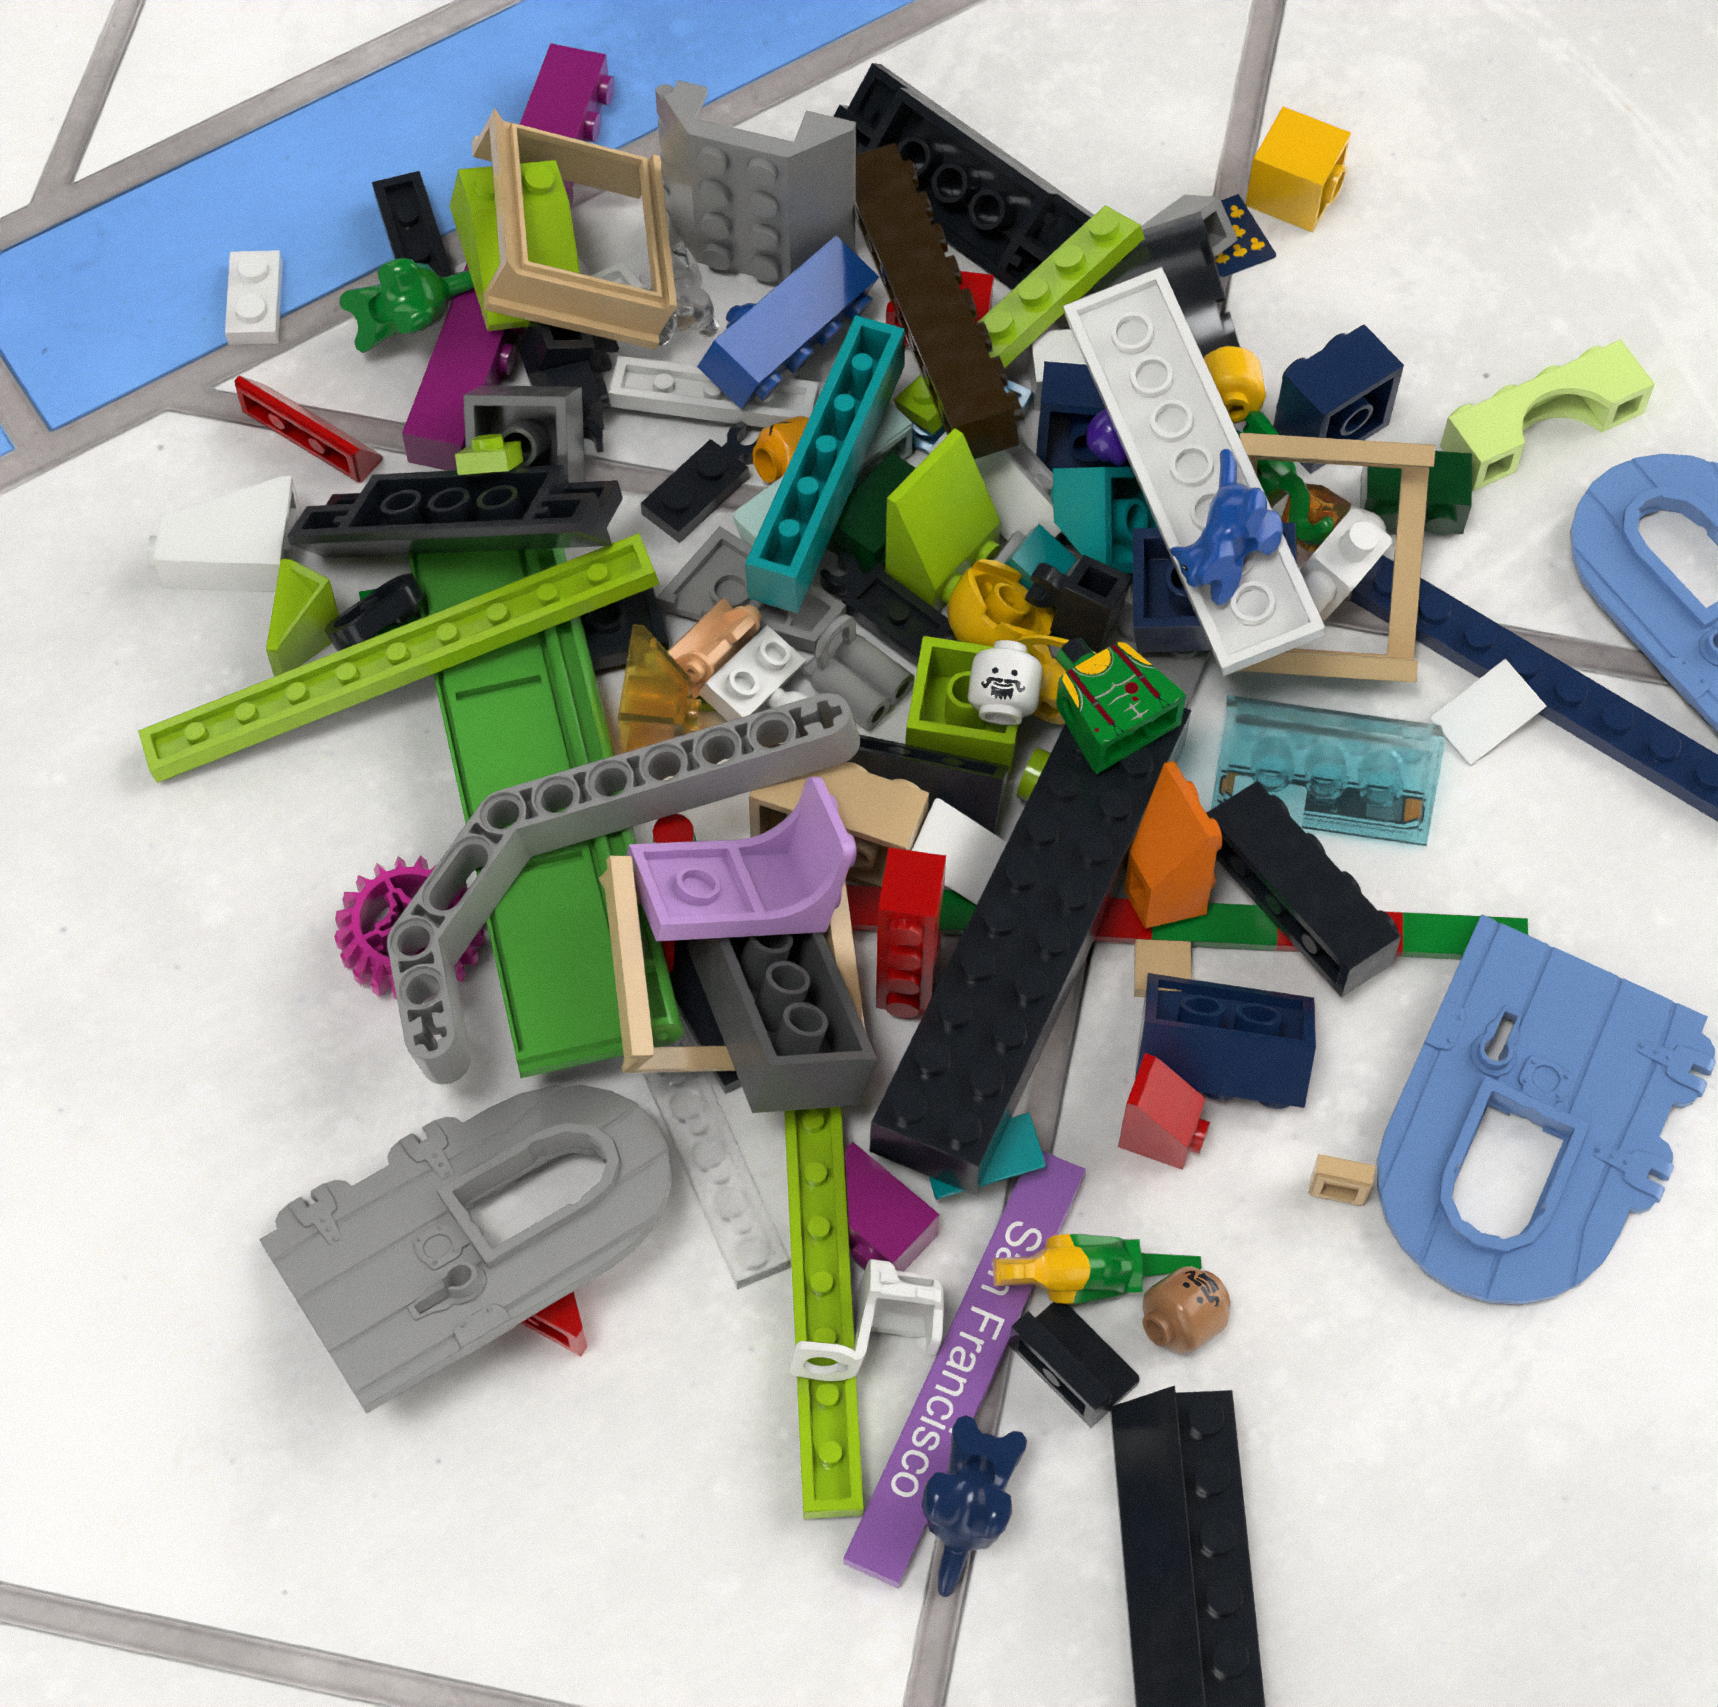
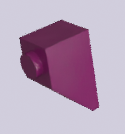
M852 1142L845 1149L849 1247L852 1249L850 1254L864 1271L868 1261L875 1259L889 1261L894 1265L895 1270L904 1272L938 1236L940 1214Z

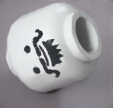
M1000 640L994 643V648L980 651L974 657L967 696L972 707L979 711L978 716L980 719L999 725H1017L1022 722L1023 717L1031 715L1037 709L1043 667L1037 658L1026 653V645L1016 641Z

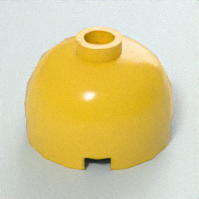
M981 559L976 561L960 577L949 598L947 614L951 630L957 641L994 647V643L1000 640L1015 641L1017 638L1026 635L1049 636L1054 618V610L1052 607H1035L1025 600L1028 590L1018 583L1022 578V574L1016 569L996 560Z

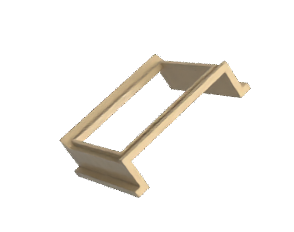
M494 108L480 136L475 135L472 140L473 157L492 162L500 265L483 293L484 310L656 350L659 345V334L677 307L660 156L652 154L649 159L516 123L503 121ZM556 160L562 180L637 199L642 195L652 291L529 262L520 163Z
M1240 433L1239 438L1256 475L1258 460L1399 468L1401 469L1386 654L1294 648L1238 671L1416 683L1418 661L1414 660L1428 476L1429 467H1434L1436 445Z
M609 856L606 859L607 870L598 879L604 887L606 894L624 1055L622 1073L736 1071L726 1046H653L637 903H641L635 889L632 856ZM844 881L840 905L834 909L827 931L823 932V935L865 1029L846 882Z

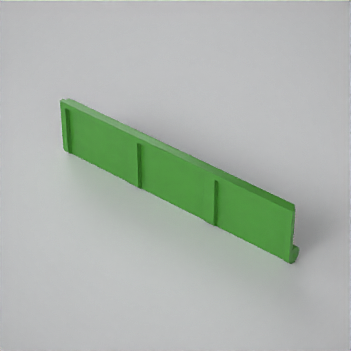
M564 548L408 554L411 573L424 591L423 598L418 602L421 619L567 561ZM581 616L433 674L465 824L480 803L488 795L496 791L615 756ZM617 791L613 793L611 796H615L619 794L621 791ZM567 807L560 809L558 812L565 810ZM514 823L507 825L505 828L512 826ZM633 827L532 856L486 920L520 1078L623 1055L606 894L598 878L607 870L606 859L609 856H626L629 844H637ZM484 866L475 869L477 876L479 875ZM637 903L653 1046L662 1047L679 1040L683 1035V1027L662 942L655 940L642 904Z

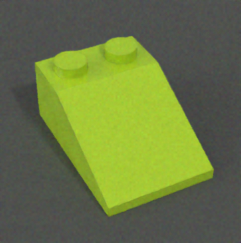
M556 160L520 163L528 261L580 274L570 204ZM492 166L458 169L450 202V210L487 331L528 327L530 320L484 310L483 293L500 265Z
M955 428L887 497L885 572L939 612L948 604L953 589L966 570L972 567L978 560H994L1001 551V545H999L1000 518L963 433Z

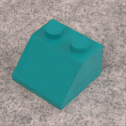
M1089 467L1053 469L1051 500L1054 523L1082 556L1087 555L1121 572L1133 573V529L1158 527L1132 468Z

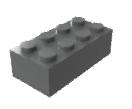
M823 932L689 939L687 949L752 1113L857 1106L860 1104L877 1057Z

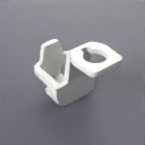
M870 1259L864 1271L858 1292L855 1328L857 1332L853 1349L838 1344L800 1341L796 1344L792 1354L789 1373L792 1376L823 1381H841L855 1377L866 1354L870 1331L898 1334L904 1337H925L926 1353L936 1354L941 1344L943 1331L944 1291L941 1282L931 1276L897 1271L889 1261ZM884 1299L927 1304L926 1315L922 1317L892 1313L886 1308ZM815 1357H826L838 1363L830 1366H817L806 1360Z

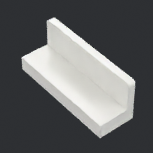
M946 432L932 446L929 454L947 437ZM1019 436L1020 445L975 459L1000 518V533L1007 541L1016 531H1020L1026 536L1038 524L1043 526L1055 539L1063 534L1054 523L1051 500L1053 473Z

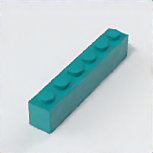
M855 315L745 562L748 599L795 613L799 612L905 367L904 328Z

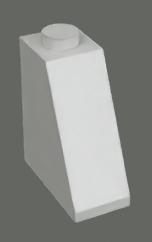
M279 476L160 515L157 536H150L148 540L147 558L149 566L156 567L162 588L275 592L281 559H292L294 546L290 545L287 535L298 520L300 504L292 476Z

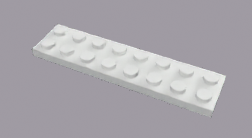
M1157 268L1064 305L1063 308L1067 322L1222 675L1226 676L1326 636L1324 623L1283 533L1280 545L1270 555L1253 551L1244 558L1239 586L1234 595L1222 605H1217L1211 600V585L1207 584L1199 588H1193L1187 584L1186 578L1181 572L1179 561L1170 552L1172 547H1186L1194 544L1201 536L1206 526L1210 503L1219 489L1221 450L1229 449L1234 455L1237 462V483L1245 484L1249 488H1260L1262 491L1263 489L1163 268ZM1267 500V509L1272 510Z

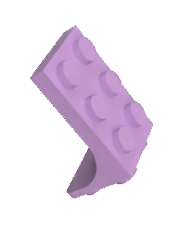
M819 776L806 779L801 797L791 814L776 827L765 833L739 840L629 844L626 856H632L635 889L655 940L671 941L826 932L834 909L840 905L842 886L847 872L855 863L856 844L853 836L847 833L838 814V805L835 797L829 794L823 779Z

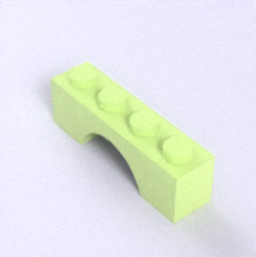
M1621 339L1604 347L1594 346L1582 353L1578 359L1560 367L1558 365L1549 366L1535 378L1518 386L1514 384L1507 385L1485 401L1474 406L1472 404H1465L1457 408L1447 419L1440 447L1445 452L1472 454V491H1475L1516 472L1525 445L1523 431L1532 424L1549 418H1570L1584 422L1602 433L1644 414L1655 383Z

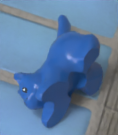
M1223 449L1220 452L1219 489L1210 503L1206 526L1201 536L1192 545L1186 547L1175 546L1170 549L1171 554L1179 561L1181 572L1186 578L1187 584L1193 588H1199L1207 584L1211 585V600L1217 605L1225 604L1237 590L1242 575L1244 558L1253 551L1270 555L1280 545L1283 532V524L1279 513L1267 509L1265 493L1260 488H1249L1245 484L1237 483V462L1232 451L1229 449Z

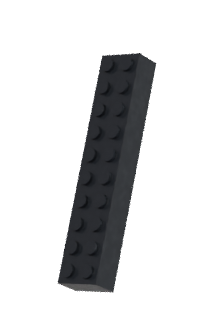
M1184 708L1181 725L1098 774L1091 769L1065 723L871 1121L869 1152L956 1188L963 1189L976 1196L980 1183L1125 875L1130 848L1163 765L1172 761L1176 763L1183 750L1192 710Z

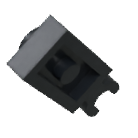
M742 421L734 424L729 429L727 442L722 447L712 439H709L641 502L642 515L678 543L683 541L749 479V467L747 465L754 464L752 454L757 439L751 445L740 443L747 436L746 424Z
M841 551L838 554V567L846 572L845 575L835 576L826 569L820 571V585L826 592L836 596L845 595L841 602L846 604L847 615L852 616L858 623L916 666H918L923 636L948 640L954 637L946 616L876 565L865 575L859 570L857 559L852 554Z

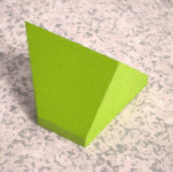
M281 559L266 645V652L274 677L301 666L332 644L325 633V628L333 619L339 616L330 579L292 559Z

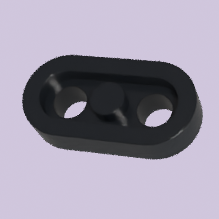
M412 573L397 576L333 619L325 628V633L337 651L378 636L376 633L390 623H401L414 616L420 610L418 602L423 598L424 591Z

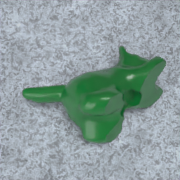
M399 258L388 261L378 270L380 284L346 290L340 296L339 304L343 310L351 312L355 316L358 324L355 347L361 353H365L397 333L414 334L438 323L446 311L447 300L473 289L474 285L469 271L440 277L427 264L415 263L412 259Z

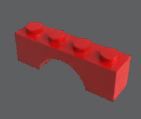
M888 847L878 905L876 1008L886 1009L888 1013L897 1017L911 1018L918 1014L923 1015L935 992L941 953L942 932H938L945 884L946 855Z

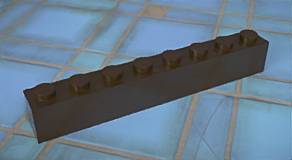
M895 143L856 155L855 220L900 326L904 328V335L947 436L954 428L963 433L974 460L1020 445L1016 423L1024 421L1018 396L1015 391L1006 393L1004 387L1008 386V380L1001 358L999 356L991 358L989 352H992L993 349L987 327L984 322L975 323L974 318H977V310L970 289L960 290L959 285H962L963 282L957 260L954 255L946 257L944 254L948 252V247L943 229L939 222L931 225L930 221L934 220L931 204L925 191L919 193L916 191L920 186L912 160L903 162Z

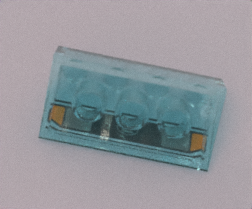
M1227 695L1217 755L1211 809L1258 781L1270 795L1278 796L1285 803L1292 819L1303 829L1427 846L1445 746L1442 726Z

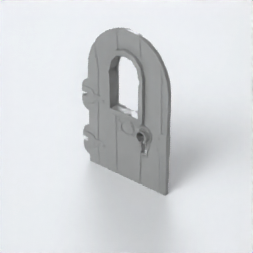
M585 1085L549 1086L520 1093L487 1108L465 1122H461L455 1117H443L434 1120L422 1127L428 1139L419 1143L418 1137L411 1133L391 1147L387 1156L389 1165L353 1186L342 1180L323 1183L311 1190V1198L316 1203L307 1207L303 1199L299 1197L288 1203L278 1213L275 1220L277 1229L259 1240L366 1414L463 1356L471 1354L515 1328L517 1324L607 1272L636 1250L659 1220L668 1202L673 1176L668 1144L656 1121L636 1102L613 1091ZM568 1153L595 1155L597 1153L602 1157L606 1166L601 1180L586 1192L579 1202L564 1206L493 1249L483 1237L481 1228L474 1223L470 1212L466 1209L551 1159ZM449 1296L448 1299L442 1301L441 1303H439V1304H437L436 1306L430 1308L429 1310L425 1311L424 1313L419 1314V1313L423 1312L424 1310L428 1309L429 1307L433 1306L434 1304L440 1302L441 1300H443V1299H445L446 1297Z

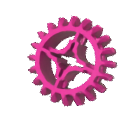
M421 855L415 862L414 867H406L405 861L398 856L394 864L395 869L386 871L383 866L376 862L374 868L376 877L370 880L358 875L355 882L358 892H344L342 901L345 909L336 911L335 921L339 930L336 931L334 937L337 948L342 951L340 954L342 963L348 970L354 969V979L360 986L371 982L372 992L378 997L392 987L393 997L397 1000L387 938L393 925L436 867L435 865L429 870L427 860ZM466 882L446 910L455 907L469 889ZM389 907L386 917L375 923V929L369 932L375 918L384 909ZM482 928L454 966L457 980L463 982L466 976L463 965H477L479 955L476 948L484 946L486 939L484 929ZM427 947L418 950L414 955L422 953Z

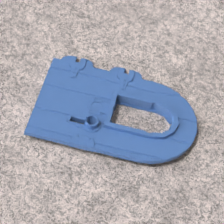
M1656 454L1636 457L1607 470L1591 483L1579 501L1570 529L1572 558L1581 582L1598 605L1659 669V672L1718 733V601L1706 608L1646 545L1638 531L1639 520L1644 515L1659 510L1681 513L1695 524L1704 527L1707 535L1718 546V463L1708 462L1705 459L1691 455Z
M1481 914L1388 1122L1377 1156V1191L1385 1221L1402 1250L1420 1266L1425 1274L1452 1291L1483 1300L1487 1303L1522 1305L1549 1300L1579 1286L1603 1264L1620 1236L1629 1212L1640 1214L1649 1211L1655 1203L1661 1201L1665 1187L1648 1179L1647 1176L1651 1174L1662 1181L1669 1180L1674 1168L1672 1164L1673 1152L1669 1144L1660 1137L1672 1106L1683 1108L1692 1105L1697 1097L1703 1096L1707 1082L1705 1079L1689 1073L1692 1069L1709 1076L1715 1066V1048L1711 1040L1702 1034L1708 1016L1675 1003L1662 995L1624 978H1620L1611 972L1558 948L1551 947L1547 943ZM1502 1017L1514 1021V1024L1498 1056L1499 1061H1494L1487 1057L1485 1052L1496 1035L1495 1033ZM1488 1106L1507 1115L1513 1113L1519 1117L1527 1118L1532 1123L1543 1127L1542 1131L1563 1140L1528 1225L1520 1234L1506 1239L1499 1238L1500 1236L1481 1233L1469 1222L1463 1221L1452 1198L1454 1183Z

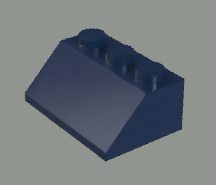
M1044 361L1036 456L1052 473L1054 468L1131 467L1128 460L1119 466L1110 461L1102 462L1095 453L1090 451L1087 445L1086 432L1089 422L1098 412L1105 409L1087 365Z
M1148 973L1136 1056L1135 1078L1144 1054L1147 1053L1156 1056L1196 1091L1203 1093L1209 1098L1215 1100H1230L1232 1098L1254 1100L1274 1109H1284L1289 1106L1305 1108L1316 1051L1314 997ZM1158 987L1181 991H1158Z

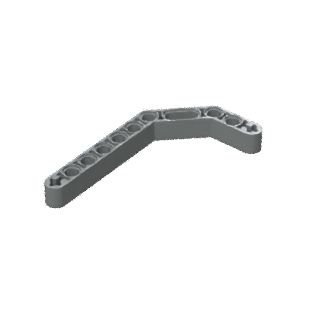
M833 693L818 694L505 788L488 795L480 803L393 925L387 938L388 953L405 1045L425 1077L433 1083L441 1085L451 1084L459 1080L468 1071L471 1064V1050L454 966L532 856L842 764L850 760L857 753L860 746V736L847 701L840 695ZM777 743H783L777 747L771 748V746ZM724 759H729L728 761H726V762H724V763L717 764L718 762H720V761H722V760H724ZM671 775H675L674 777H672V778H670V779H668V780H664L665 778H667V777H669V776H671ZM621 791L619 794L611 796L613 793ZM567 807L565 810L558 812L560 809ZM514 823L512 826L505 828L507 825ZM484 866L455 907L446 910L475 869ZM427 947L422 953L414 955L418 950ZM436 995L432 1001L422 1004L427 998ZM440 1034L442 1038H440L437 1043L433 1035Z

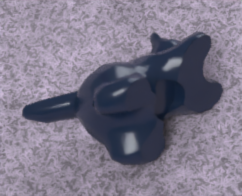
M967 1415L957 1418L953 1425L947 1474L936 1472L926 1483L922 1499V1509L927 1519L929 1531L944 1542L938 1570V1592L942 1597H948L953 1593L961 1578L970 1551L989 1548L1005 1531L1013 1513L1011 1495L1006 1493L1005 1489L1027 1445V1439L1022 1432L1012 1431L1000 1438L988 1433L983 1434L978 1429L975 1420Z

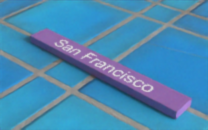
M1042 1151L1046 1168L1022 1174L1018 1178L843 1558L844 1565L898 1589L928 1525L922 1509L925 1485L936 1472L947 1474L953 1425L957 1418L965 1415L972 1417L974 1420L976 1419L1008 1348L1011 1326L1022 1317L1035 1288L1033 1284L994 1286L992 1258L1032 1256L1044 1249L1047 1238L1059 1235L1085 1177V1168Z

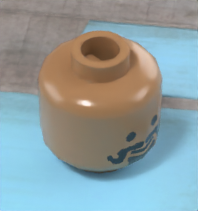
M1192 1266L1181 1267L1154 1284L1144 1294L1142 1305L1144 1313L1142 1320L1143 1328L1150 1340L1156 1345L1165 1346L1167 1349L1178 1354L1192 1353L1226 1328L1229 1318L1228 1309L1230 1308L1228 1291L1221 1280L1213 1273L1202 1271Z

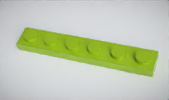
M1104 205L977 322H984L987 327L993 349L992 352H989L990 357L999 356L1004 368L1007 367L1064 314V305L1079 300L1145 239L1141 224ZM920 374L893 400L897 409L909 420L934 434L943 425L923 377Z

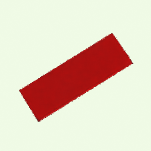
M238 376L234 380L243 413L356 482L362 483L382 461L383 457L380 453L273 388L242 376Z

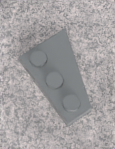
M721 526L718 527L656 597L659 610L695 620H700L722 598H726L732 608L753 605L760 611L762 616L760 629L753 636H756L768 625L790 646L815 652L818 640L827 626L837 617L846 614V604L812 583L798 613L748 599L745 562L752 546Z

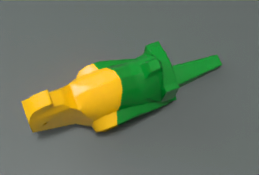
M1087 1234L1052 1236L1046 1239L1045 1248L1032 1256L992 1258L994 1286L1033 1284L1047 1291L1050 1301L1062 1304L1083 1303L1117 1297L1126 1293L1143 1292L1142 1282L1144 1277L1170 1274L1181 1267L1192 1266L1202 1269L1201 1256L1141 1253L1140 1239H1123Z

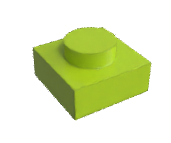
M489 434L471 438V445L455 454L458 475L510 471L523 462L521 441L503 442L502 434Z

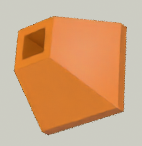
M1175 761L1164 763L1129 851L1124 892L1145 929L1206 915L1210 890L1215 888L1214 866L1217 851L1222 847L1221 830L1217 821L1214 818L1208 817L1199 802L1195 785L1191 781H1186Z

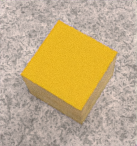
M1283 106L1253 158L1245 205L1313 232L1328 203L1332 204L1335 201L1343 184L1347 167L1344 165L1351 132Z

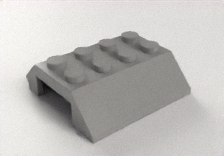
M677 80L675 88L668 84H662L655 89L657 114L660 117L658 119L659 145L662 149L660 158L662 179L664 181L665 206L672 218L673 227L697 263L708 265L716 270H730L754 276L765 282L775 281L781 283L836 235L855 253L856 122L806 110L796 138L792 142L698 119L707 96V87Z

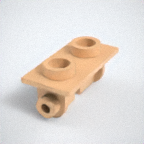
M722 598L660 658L691 701L699 696L698 693L704 684L754 638L752 635L760 629L761 613L753 605L732 608L726 598Z

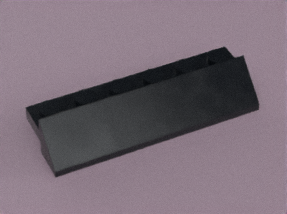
M871 64L849 106L839 105L833 116L856 122V155L895 143L903 162L911 159L914 164L920 186L919 189H916L917 193L922 191L927 193L934 220L930 221L931 225L939 222L947 242L1012 289L1020 284L1094 216L1093 213L882 64Z
M563 465L514 467L510 471L458 475L457 470L373 474L361 493L332 494L326 505L306 506L287 537L290 545L325 558L612 546L607 527L618 509L623 496L618 480L569 483Z
M1174 1385L1111 1406L1110 1418L1135 1707H1265L1233 1391L1176 1393Z

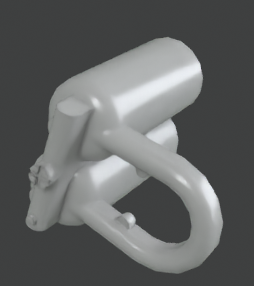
M846 614L837 617L827 626L816 645V655L806 665L804 664L801 672L811 680L813 689L819 694L833 693L844 698L851 709L854 720L868 730L874 728L883 719L890 704L895 705L905 697L915 679L911 672L864 637L856 634V620Z

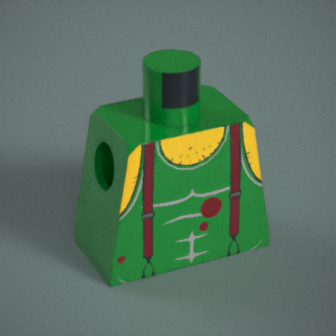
M1074 638L1064 644L1058 651L1056 660L1066 672L1059 678L1056 705L1091 769L1096 774L1181 725L1186 694L1127 643L1117 642L1095 655L1082 638Z

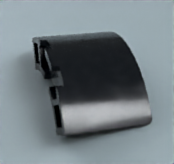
M1201 211L1143 229L1145 239L1093 286L1095 293L1162 267L1202 357L1204 358L1205 355L1220 347H1240L1230 311L1220 314L1217 306L1218 302L1226 299Z

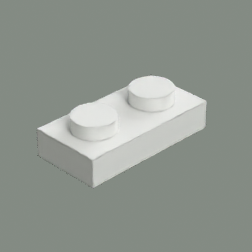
M280 250L230 252L225 335L228 345L279 343L283 266Z

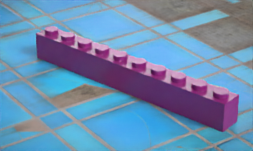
M550 43L519 125L585 142H596L601 125L600 110L603 104H610L614 92V77L608 75L606 54ZM562 180L571 211L574 182ZM467 263L464 271H469ZM475 288L454 296L402 431L409 463L446 471L457 470L455 454L466 448L463 395L481 385L499 386L503 375H510L513 370L516 358L515 342L518 334L525 335L527 327L487 331Z

